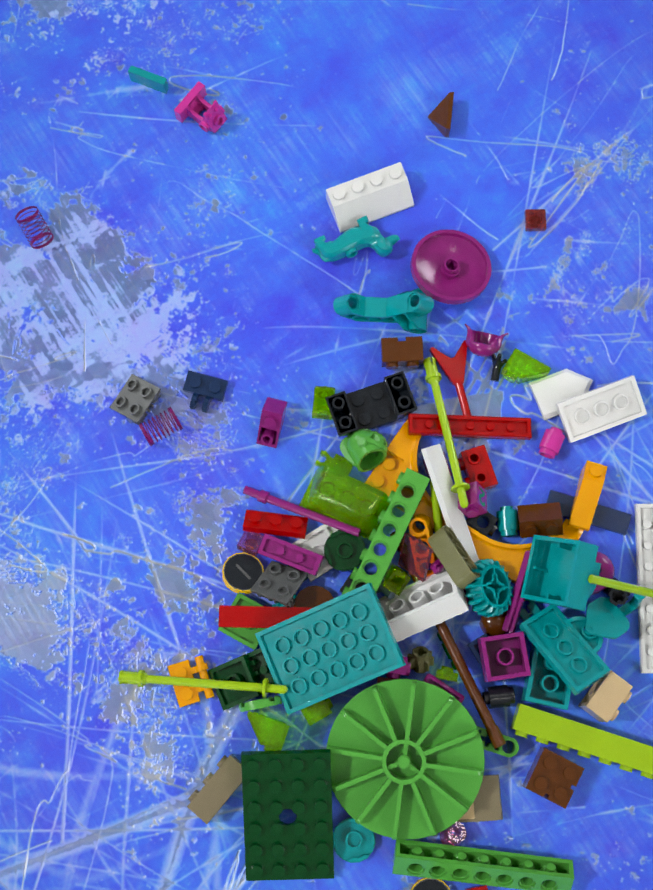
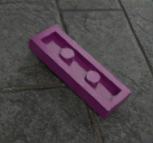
M266 533L257 552L314 576H317L324 558L322 555Z

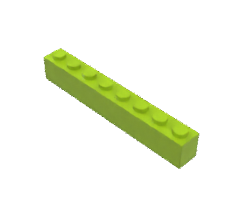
M517 703L510 729L515 730V735L527 738L529 734L536 737V742L548 745L550 741L557 744L556 748L569 752L570 748L578 750L577 755L590 759L591 755L599 757L598 762L611 766L612 762L620 764L619 769L631 773L633 769L641 771L640 776L653 780L652 746Z

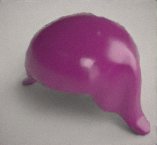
M465 324L467 327L466 344L473 354L480 357H489L497 353L501 348L503 338L509 334L505 333L498 336L475 331Z

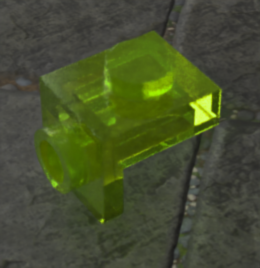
M315 386L312 418L333 420L325 397L335 394L334 387Z

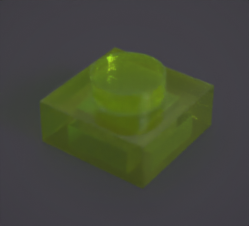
M442 666L441 669H436L434 676L436 678L457 682L458 673H454V668Z

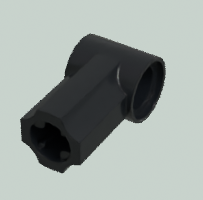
M609 587L603 590V593L609 596L610 602L615 606L618 604L624 605L630 595V592Z

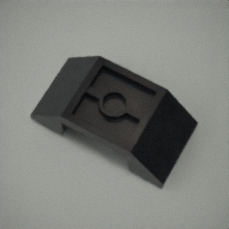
M404 371L386 376L383 382L348 394L343 391L325 397L339 437L348 436L360 429L372 430L398 421L407 416L408 413L417 410Z

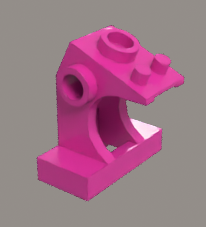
M198 81L174 109L176 119L183 123L189 116L199 123L200 128L205 132L211 131L216 133L227 120L224 114L225 110L216 100L211 105L203 99L207 95L205 85ZM205 109L206 112L203 113V117L200 116V113Z

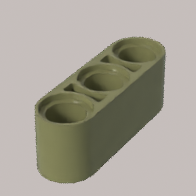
M444 525L428 538L429 545L453 582L460 589H464L480 577V573L471 571V569L478 568L455 533L448 526Z

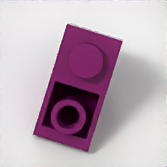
M267 397L261 413L256 444L277 448L286 413V401Z

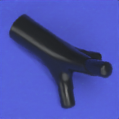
M500 353L497 357L495 354L491 355L493 362L491 381L499 382L501 368L507 363V359L501 361L502 354Z

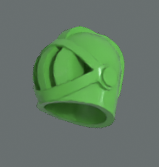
M360 429L345 437L340 443V451L345 459L360 472H367L376 468L387 457L386 438L376 431Z

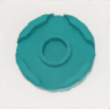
M352 817L340 821L333 832V848L336 854L343 860L350 863L361 862L367 859L373 852L376 844L375 833L361 824H357Z

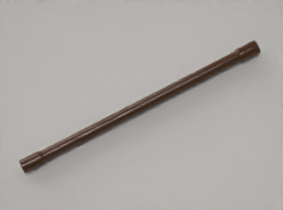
M403 536L397 551L400 553L415 583L424 578L418 573L416 562ZM446 622L435 625L486 728V733L494 749L506 744Z

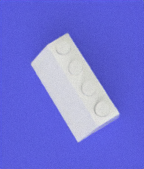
M401 162L326 189V200L340 234L352 227H359L357 220L366 215L368 223L414 206L409 181Z
M446 569L395 591V597L391 600L386 596L378 599L396 642L469 610L467 598L464 597V590L460 589L453 582Z

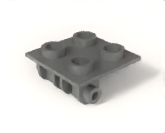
M132 374L110 408L139 425L144 422L143 420L147 416L146 411L148 413L151 412L148 408H153V404L161 397V389Z
M271 561L250 591L256 593L258 597L267 598L269 601H274V603L280 602V604L285 605L287 608L293 607L296 602L293 596L307 578L308 573Z

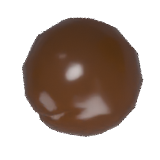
M507 611L495 617H484L481 615L479 624L483 633H486L488 637L507 634L508 632L502 630Z

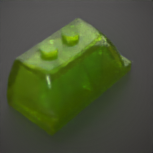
M320 466L317 468L299 506L360 528V536L369 539L372 530H377L381 523L378 521L382 510L387 511L390 503L387 502L389 496L383 491L331 467Z

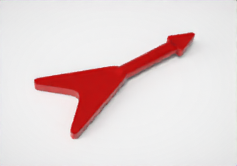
M466 340L463 341L453 358L431 347L429 349L430 353L436 358V362L456 388L462 414L471 416L463 386L467 355Z

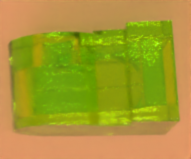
M391 563L383 578L384 582L382 585L384 588L400 596L411 578L405 570Z

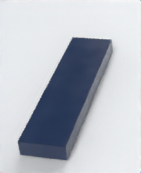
M550 490L546 503L560 502L562 516L570 519L575 497ZM597 504L591 525L625 536L631 515Z

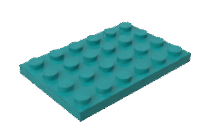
M372 583L365 584L255 633L275 684L286 685L288 688L285 694L279 693L288 715L406 665Z

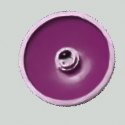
M438 230L423 237L416 245L410 262L412 277L420 290L434 300L446 304H463L477 298L485 290L492 271L491 261L485 248L472 236L456 230Z

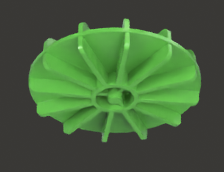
M392 679L365 688L342 708L332 725L326 749H330L331 786L339 803L357 824H361L374 833L390 837L392 840L419 839L435 836L437 833L452 826L469 810L482 783L485 764L484 748L474 719L462 703L453 695L425 681L417 679Z

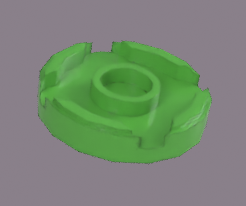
M278 695L274 696V698L269 697L240 703L239 710L240 712L282 704L281 697Z

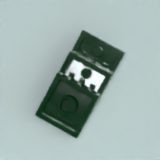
M261 648L208 670L211 680L262 683L265 678H268L269 684H275ZM215 689L223 711L262 695V692Z

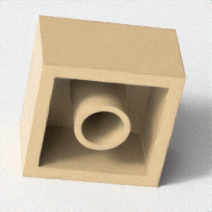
M610 670L606 676L592 685L578 706L599 722L613 721L619 714L618 707L622 702L625 704L631 697L632 693L630 690L633 686Z

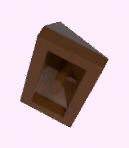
M449 92L428 115L429 120L444 137H449L454 92Z

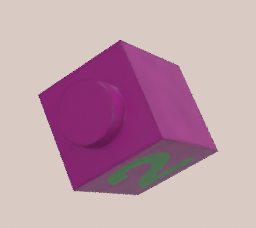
M477 481L469 483L470 488L466 491L469 503L467 508H462L458 499V509L467 518H474L487 513V492Z

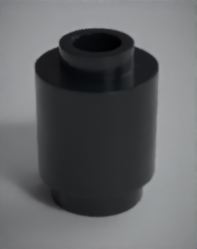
M512 686L486 687L485 692H482V697L489 709L508 707L510 704L515 703V692Z

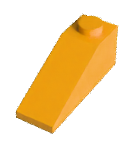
M586 461L580 473L568 523L569 526L585 531L590 530L608 466Z

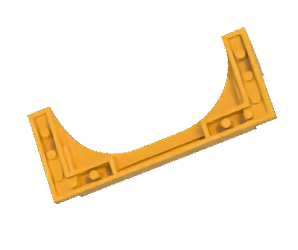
M408 419L387 447L386 459L374 468L363 485L386 501L392 490L396 492L399 486L396 481L401 472L405 473L406 469L409 468L419 473L417 450L421 436L408 435ZM405 488L401 491L405 498L413 496V491L410 488ZM425 490L413 518L418 514L427 515L435 532L432 500ZM441 511V515H442V525L444 526V525H446V523H445V520H444V517H443V514H442V511ZM565 519L563 522V535H552L549 537L579 540L584 530L569 526V520ZM468 525L479 560L493 559L494 561H499L500 565H504V571L509 572L508 578L512 580V583L516 584L525 551L531 550L532 543L506 544L484 536Z

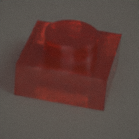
M545 209L525 210V231H545Z

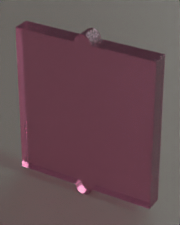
M407 532L404 534L398 565L408 571L409 575H413L424 582L426 581L433 549L424 544L421 539H417Z

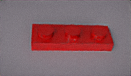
M246 509L243 531L305 539L308 518Z

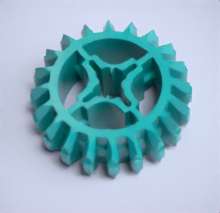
M481 559L474 562L478 569L474 568L471 571L480 573V577L464 588L466 590L464 597H468L467 604L472 605V611H476L478 615L484 617H495L503 614V612L508 610V606L512 604L510 599L514 597L511 593V590L514 588L510 584L512 580L508 578L509 572L504 571V565H500L499 561H494L493 559Z

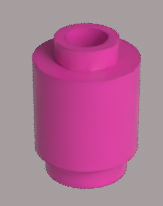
M551 427V429L545 430L539 445L540 455L554 459L559 454L565 439L561 429Z

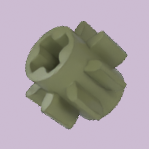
M419 646L412 649V654L407 655V662L411 663L410 669H413L416 673H425L429 671V666H434V657L432 656V651H429L426 647Z

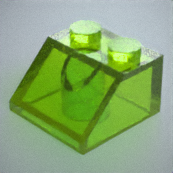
M248 711L247 717L259 743L264 745L263 750H283L291 725L254 711Z

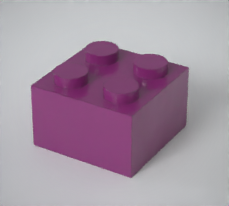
M523 631L477 639L485 682L531 675Z

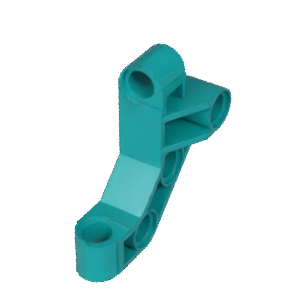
M420 288L405 291L388 298L364 297L351 293L337 297L333 302L335 312L342 317L359 322L398 323L404 331L415 334L427 332V314L434 307L433 298L427 296Z

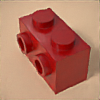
M485 445L460 452L458 462L460 470L465 472V483L469 484L477 481L484 490L497 486L498 481Z

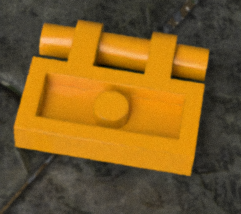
M203 655L195 657L197 665L195 667H191L189 660L168 666L171 677L194 678L193 674L199 672L200 679H209L207 672L209 668L207 663L204 662ZM173 685L179 708L200 702L199 692L204 691L206 699L215 697L212 688Z

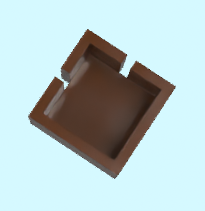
M540 747L522 786L566 809L574 792L570 788L572 785L577 786L584 768L544 747Z

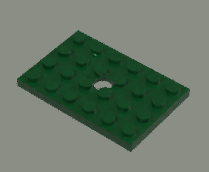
M330 749L242 751L241 768L246 881L333 879L334 854ZM284 809H291L297 815V818L294 822L287 824L280 820L279 815Z

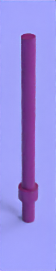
M245 486L243 494L254 497L261 503H270L357 537L361 533L360 528L277 498L265 490L259 491Z

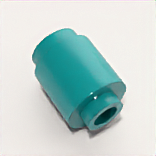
M513 506L500 507V511L496 512L498 532L501 533V537L517 536V530H519L517 510L513 509Z

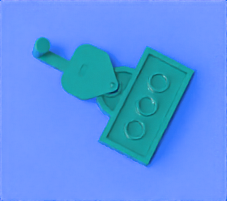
M634 594L633 598L620 608L612 604L609 598L599 597L588 604L586 617L575 616L569 619L566 618L557 606L549 605L521 623L519 628L576 696L610 672L609 667L597 654L602 647L603 637L617 639L626 633L630 626L626 616L635 611L646 596Z

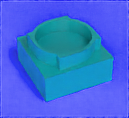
M534 535L520 598L585 611L587 600L596 588V584L588 582V577L591 574L599 576L601 563L596 562L599 546L580 540Z

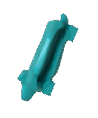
M366 215L357 220L359 227L348 229L334 241L325 242L326 238L324 235L314 239L315 248L312 249V252L319 255L325 262H334L346 256L347 258H352L358 254L359 250L365 247H370L379 256L386 257L391 254L393 245L400 238L398 235L384 238L376 227L368 224V217Z

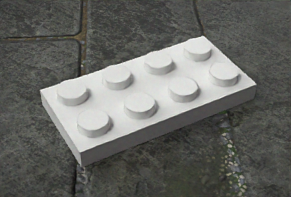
M634 375L556 403L569 443L647 415Z

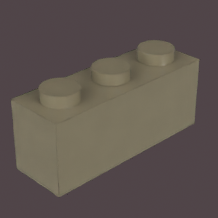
M233 754L229 757L224 755L217 764L219 769L215 774L210 772L202 783L205 786L200 792L196 789L188 798L190 804L187 807L206 824L211 821L242 783L241 761Z

